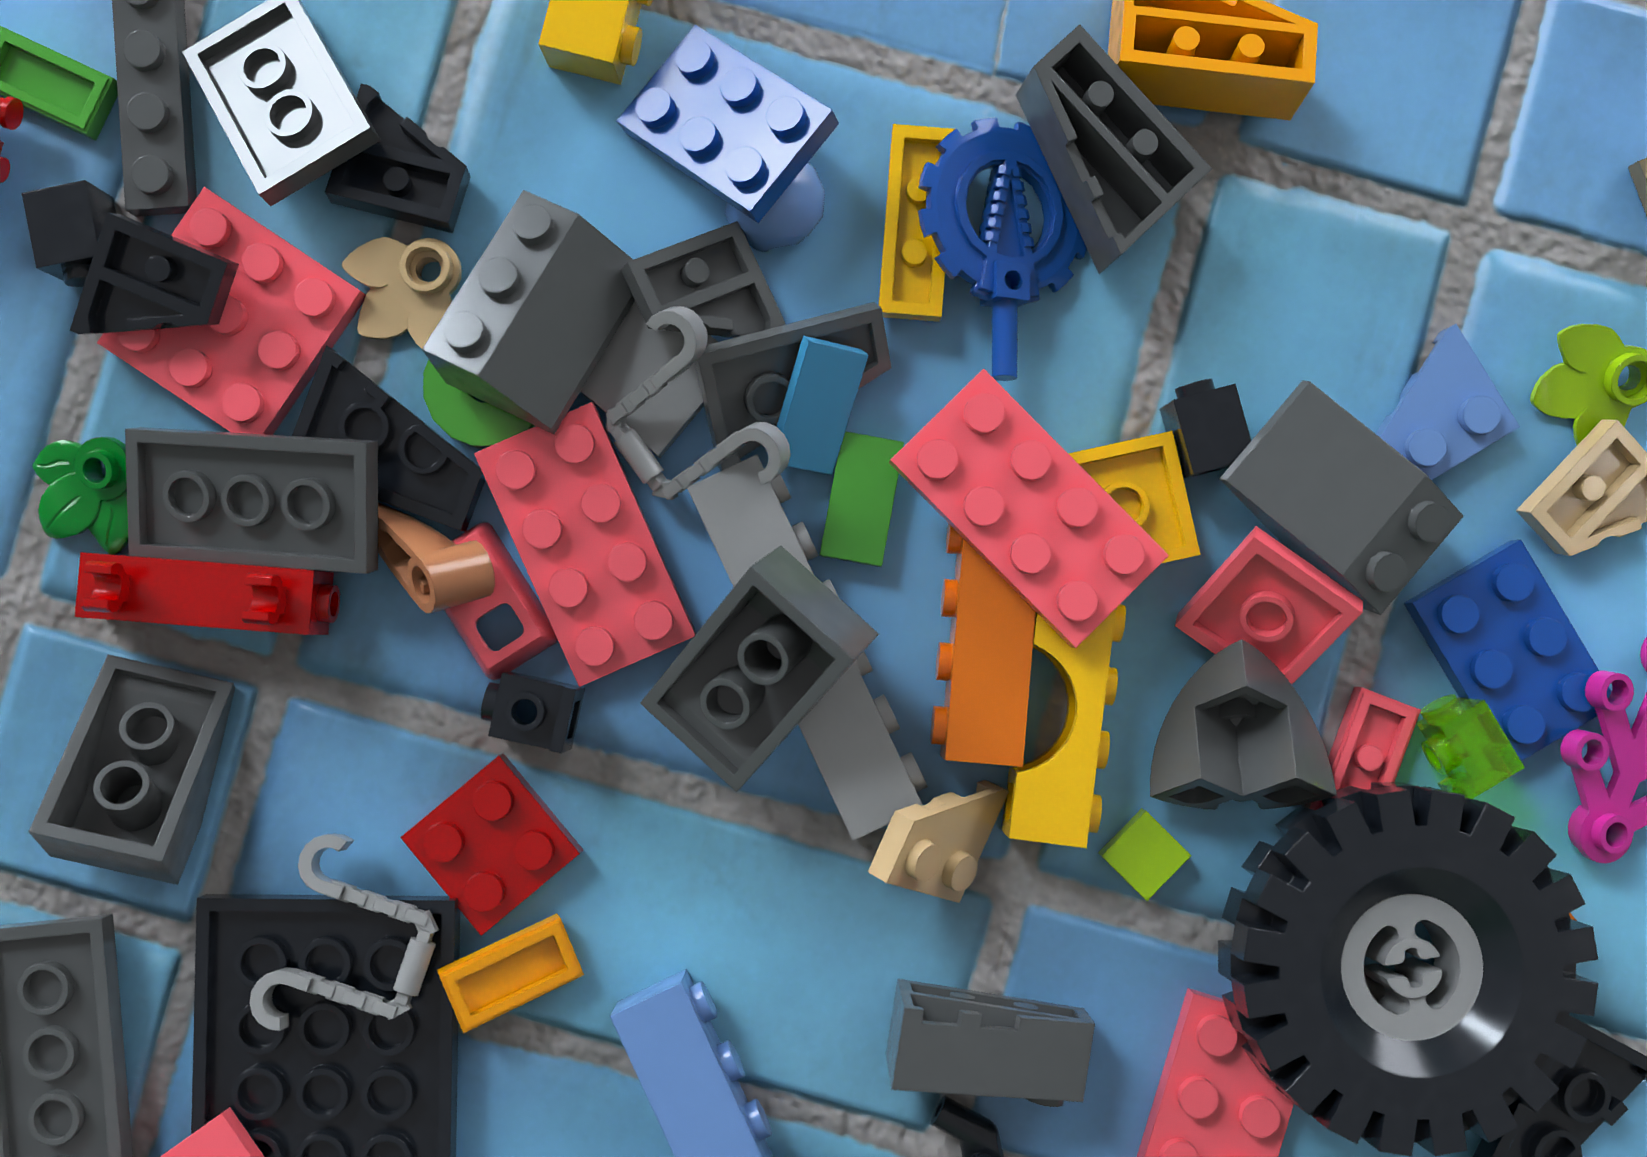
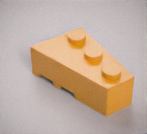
M1112 0L1108 55L1153 105L1291 120L1315 83L1318 23L1264 0Z

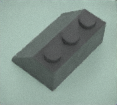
M523 190L422 350L446 384L555 434L635 301L621 271L625 264L633 259L578 213Z

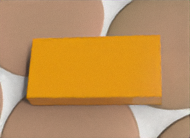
M557 913L437 969L463 1034L584 975L562 920Z

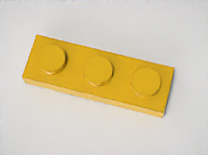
M893 124L878 301V305L882 308V314L885 318L940 322L945 272L934 259L940 255V252L932 236L924 238L921 230L918 211L926 209V191L919 189L918 186L924 165L927 162L935 165L942 155L936 148L937 144L955 129Z

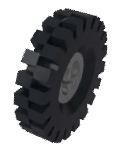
M1371 782V789L1368 790L1353 786L1336 790L1337 796L1322 800L1323 807L1317 810L1299 806L1275 824L1283 837L1274 846L1259 841L1241 866L1252 874L1253 877L1246 891L1231 887L1222 914L1223 919L1235 926L1232 940H1218V973L1232 983L1233 991L1222 994V998L1232 1026L1247 1039V1042L1242 1045L1243 1049L1258 1070L1277 1085L1276 1089L1305 1113L1312 1115L1313 1118L1328 1130L1355 1144H1358L1360 1138H1363L1379 1152L1412 1156L1414 1143H1418L1434 1156L1467 1151L1464 1131L1471 1130L1490 1143L1518 1128L1508 1106L1517 1101L1537 1113L1559 1090L1555 1083L1542 1071L1548 1061L1553 1059L1573 1069L1586 1043V1038L1565 1028L1569 1013L1594 1016L1599 983L1576 974V963L1598 960L1593 926L1570 919V912L1586 904L1571 874L1548 868L1547 865L1557 854L1534 831L1512 826L1516 817L1487 802L1464 798L1465 795L1426 786L1419 787L1402 782ZM1419 921L1427 929L1433 945L1416 936L1415 926ZM1405 952L1421 959L1434 958V964L1432 966L1415 957L1405 958ZM1365 956L1380 964L1364 965ZM1394 964H1395V966H1394V967H1395V971H1393V970H1391V969H1389V968H1387V967H1385V966L1394 965ZM1364 973L1373 981L1384 986L1385 995L1381 1000L1376 1001L1371 995Z

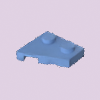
M1457 324L1437 334L1432 342L1435 344L1434 348L1419 372L1412 374L1399 395L1400 401L1394 412L1386 416L1376 432V435L1427 474L1431 480L1520 427Z

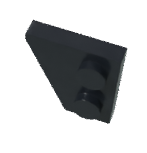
M361 84L356 98L381 141L331 171L325 189L328 199L333 204L453 233L471 178L467 166L445 147L436 146L431 142L426 132L410 118L406 117L404 119L383 102L380 94L374 88Z

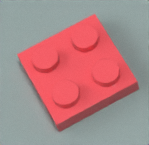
M1256 526L1177 614L1174 626L1214 654L1242 639L1269 658L1285 675L1288 681L1293 684L1363 613V600Z

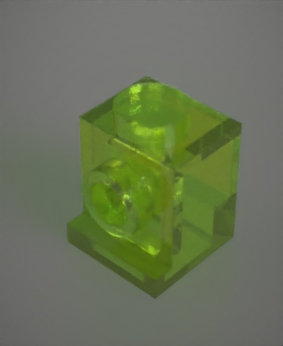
M1450 694L1429 703L1421 709L1420 714L1423 719L1416 722L1426 739L1421 743L1423 753L1437 772L1441 775L1447 774L1448 776L1437 783L1441 790L1465 795L1464 798L1473 799L1525 768L1485 700L1457 698L1455 694Z

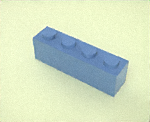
M687 969L617 1002L610 1018L674 1157H774L765 1139L772 1136L768 1118L758 1099L756 1098L748 1102L738 1081V1079L745 1076L741 1060L732 1042L727 1040L721 1043L711 1023V1020L717 1018V1011L712 997L702 981L694 985Z

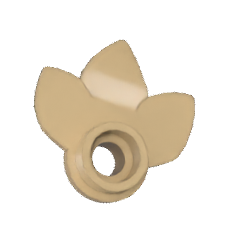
M388 237L373 239L356 248L341 263L342 268L351 277L370 288L360 310L357 326L358 333L363 337L372 339H391L409 331L410 336L421 349L452 303L451 294L457 289L462 276L461 262L456 252L445 242L434 238L419 239L408 246ZM430 262H438L441 266L438 278L431 282L423 281L421 276L423 267Z

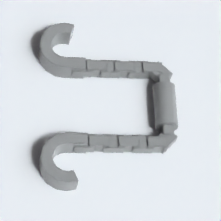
M676 306L652 315L646 325L653 330L658 331L672 324L682 332L684 336L683 350L679 355H676L662 366L659 372L654 373L641 383L638 389L630 392L620 400L615 408L607 410L606 432H610L616 440L614 442L615 446L642 483L648 484L653 491V496L673 500L678 497L679 492L681 493L688 486L693 485L701 479L700 476L709 473L721 464L724 458L727 459L745 446L748 441L760 443L768 453L767 466L758 472L761 485L779 476L788 466L791 457L788 440L785 434L776 426L767 422H755L728 436L716 446V449L707 452L695 461L693 466H689L672 480L666 479L662 473L664 469L636 430H631L626 424L627 416L644 405L646 400L654 397L664 389L668 382L675 380L689 369L705 352L708 339L707 329L702 319L691 309Z
M326 834L315 837L307 843L299 856L298 869L300 877L307 887L317 893L346 903L357 904L358 907L376 913L387 914L388 917L406 923L415 924L418 931L417 936L410 938L393 987L397 991L396 997L389 1001L385 997L367 991L362 992L356 990L355 987L337 981H329L325 977L298 968L285 967L265 974L256 982L251 991L250 1008L252 1015L260 1025L269 1030L281 1031L289 1027V1013H282L273 1005L272 993L278 984H284L314 995L319 994L325 996L326 999L344 1005L349 1004L355 1006L356 1009L374 1015L385 1016L388 1020L394 1019L398 1015L412 1008L410 1003L412 996H418L436 945L431 941L434 933L439 931L432 916L433 913L430 910L424 911L418 909V906L399 900L388 899L387 896L369 890L358 889L357 886L334 880L324 875L319 865L321 855L328 848H333L337 851L347 850L354 840L346 835Z

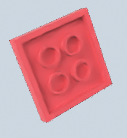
M204 187L171 236L239 264L219 324L103 333L97 343L229 432L273 435L316 373L326 345L333 348L363 304L366 294Z

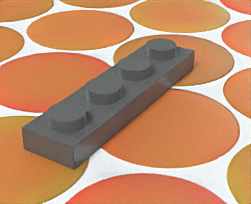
M112 0L125 211L135 217L186 213L197 198L189 65L182 51L187 49L184 0Z

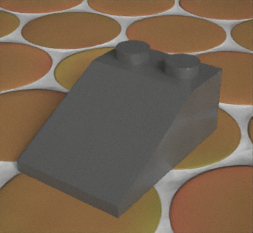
M1304 380L1301 381L1219 478L1283 545L1362 599L1363 609L1379 615L1386 610L1464 517L1427 474L1310 381Z
M780 545L747 570L640 704L737 792L835 685L879 633Z
M108 654L28 831L50 857L178 885L202 825L235 692L234 683Z

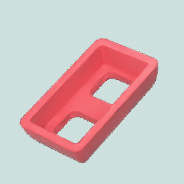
M482 522L451 541L455 544L468 541H478L482 544L492 562L495 575L494 591L488 597L447 608L444 611L485 676L491 680H498L501 678L502 673L511 672L555 644L558 639L542 604L491 524ZM508 604L522 623L523 633L498 651H493L479 633L477 622L481 617L498 606Z

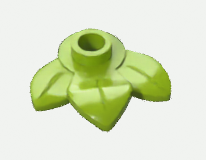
M1576 324L1562 329L1557 334V343L1563 362L1552 366L1538 379L1532 390L1530 402L1537 410L1546 415L1574 419L1573 434L1577 446L1602 419L1618 420L1625 427L1631 409L1647 402V350L1633 345H1624L1612 328L1599 324ZM1627 366L1629 377L1623 385L1618 387L1620 373Z

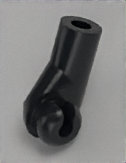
M946 1095L941 1098L933 1113L931 1125L960 1141L962 1157H1004L998 1128L990 1119Z

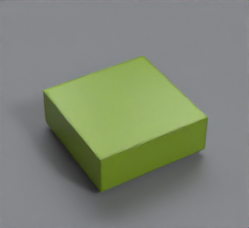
M1142 808L1098 852L1146 901L1191 857Z

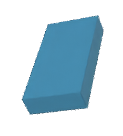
M803 335L777 423V428L785 434L790 445L791 457L788 466L828 475L833 474L869 356L862 349Z

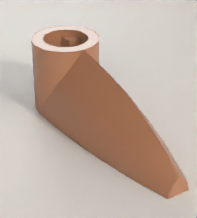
M378 502V553L421 610L425 613H434L488 597L493 593L495 587L494 570L489 555L482 544L478 541L455 544L426 523Z

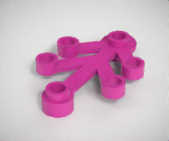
M1647 637L1641 646L1640 652L1641 663L1646 672ZM1600 670L1589 677L1585 686V696L1589 704L1595 707L1603 736L1581 729L1572 730L1563 738L1560 752L1563 761L1571 767L1581 805L1573 811L1569 819V838L1585 858L1606 864L1620 859L1629 849L1634 832L1647 825V796L1632 802L1639 783L1647 779V692L1633 726L1630 728L1625 709L1630 705L1634 696V686L1631 679L1625 674ZM1612 684L1611 695L1607 698V689ZM1587 743V753L1582 758V749ZM1609 756L1613 774L1606 788L1599 769L1605 765Z

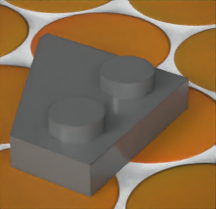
M738 221L628 261L621 269L645 323H647L652 315L670 307L683 306L693 310L702 319L707 329V335L735 338L786 325ZM669 324L668 327L661 329L667 331L681 332L676 326L672 324Z

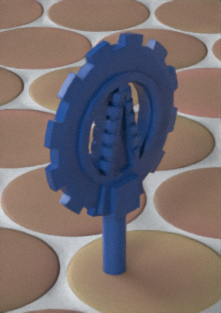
M984 118L974 120L971 123L972 132L962 136L956 128L937 144L936 148L942 155L935 165L927 162L920 176L918 188L926 191V209H920L918 216L924 238L932 236L940 252V255L934 259L951 280L959 275L972 285L970 294L980 298V306L992 307V377L997 381H1012L1017 379L1018 307L1039 301V290L1046 286L1055 293L1066 285L1074 276L1068 267L1074 257L1079 260L1084 258L1087 247L1031 127L1021 122H1017L1014 125V129L999 127L997 118ZM986 169H993L990 171V183L986 191L988 196L985 197V209L981 217L983 222L980 223L979 227L980 236H977L968 218L966 207L968 190L977 174ZM1021 178L1032 186L1042 206L1044 223L1041 237L1035 246L1033 237H1030L1032 233L1031 223H1027L1030 217L1028 209H1025L1027 199L1022 194L1025 188L1024 182L1020 181Z

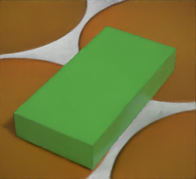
M0 26V97L6 98L11 96L21 100L23 108L96 141L118 97L117 80Z
M845 431L837 457L819 556L882 567L899 475L889 464V461L904 447V442Z

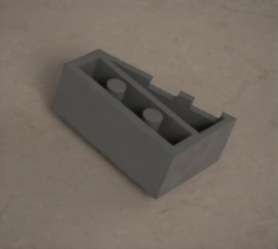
M897 978L886 1048L891 1090L1025 1098L1035 1104L1048 1107H1061L1064 1101L1083 1102L1095 1023L1084 1008Z

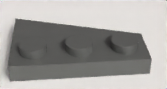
M875 302L706 345L705 352L695 362L714 449L728 436L752 423L767 422L777 427L803 335L865 351L869 356L859 388L891 369L882 308ZM756 441L746 442V445L727 459L724 458L723 462L718 465V468L722 471L742 462L740 458L758 448L761 444Z

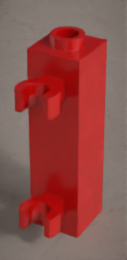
M80 552L75 617L302 635H328L329 623H334L338 617L340 592L338 586L333 585V572Z

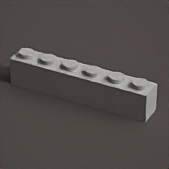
M754 455L687 487L733 587L753 564L780 545L812 574L813 572L808 560L819 556L803 521L791 526L780 504L791 499L781 474L772 481L761 485L758 472L764 468L758 455ZM830 579L822 582L837 595ZM865 652L858 657L835 685L798 724L853 841L888 825L894 811L914 804L923 806L917 792L928 787L913 754L910 752L900 757L889 734L899 730L900 727L885 695L883 694L872 699L862 676L873 670Z

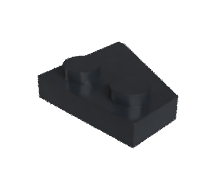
M107 212L70 331L77 334H101L217 325L220 322L239 264L121 214Z

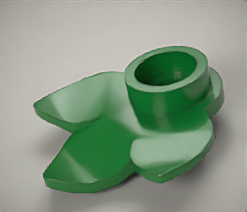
M96 437L87 440L83 444L70 440H60L47 445L40 451L32 465L35 473L49 485L41 496L38 508L39 521L44 533L50 538L62 539L81 534L88 529L108 554L116 555L120 553L128 544L125 443L113 437ZM101 461L103 462L106 468L105 476L103 475L101 469Z

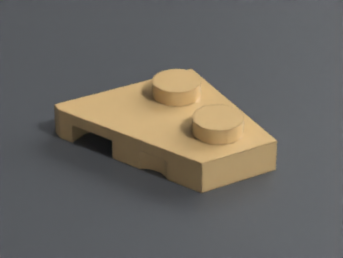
M1602 419L1516 511L1554 553L1572 556L1598 546L1606 537H1622L1642 529L1641 524L1647 522V452L1618 420Z
M983 780L977 782L975 794L961 797L953 792H948L934 797L926 805L914 804L894 811L868 873L891 885L960 903L965 890L971 885L976 876L977 862L1009 791L992 782Z

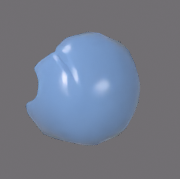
M808 162L759 223L725 202V216L729 224L738 221L749 245L758 251L767 252L774 248L798 245L805 237L810 235L823 217L825 189L816 169Z

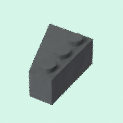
M1080 24L1033 66L1016 93L1020 106L1099 274L1121 256L1212 170L1208 163Z

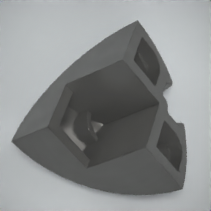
M1241 639L1227 646L1204 663L1188 680L1172 703L1154 748L1150 774V797L1176 805L1215 810L1219 804L1230 800L1239 802L1253 800L1258 803L1260 809H1275L1312 803L1337 796L1334 777L1325 746L1304 702L1278 667L1262 652Z

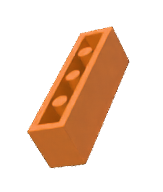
M948 523L946 553L957 555L955 579L944 578L941 617H951L949 643L939 642L937 649L936 680L946 681L944 706H933L930 743L941 745L940 756L947 761L1023 767L1036 611Z

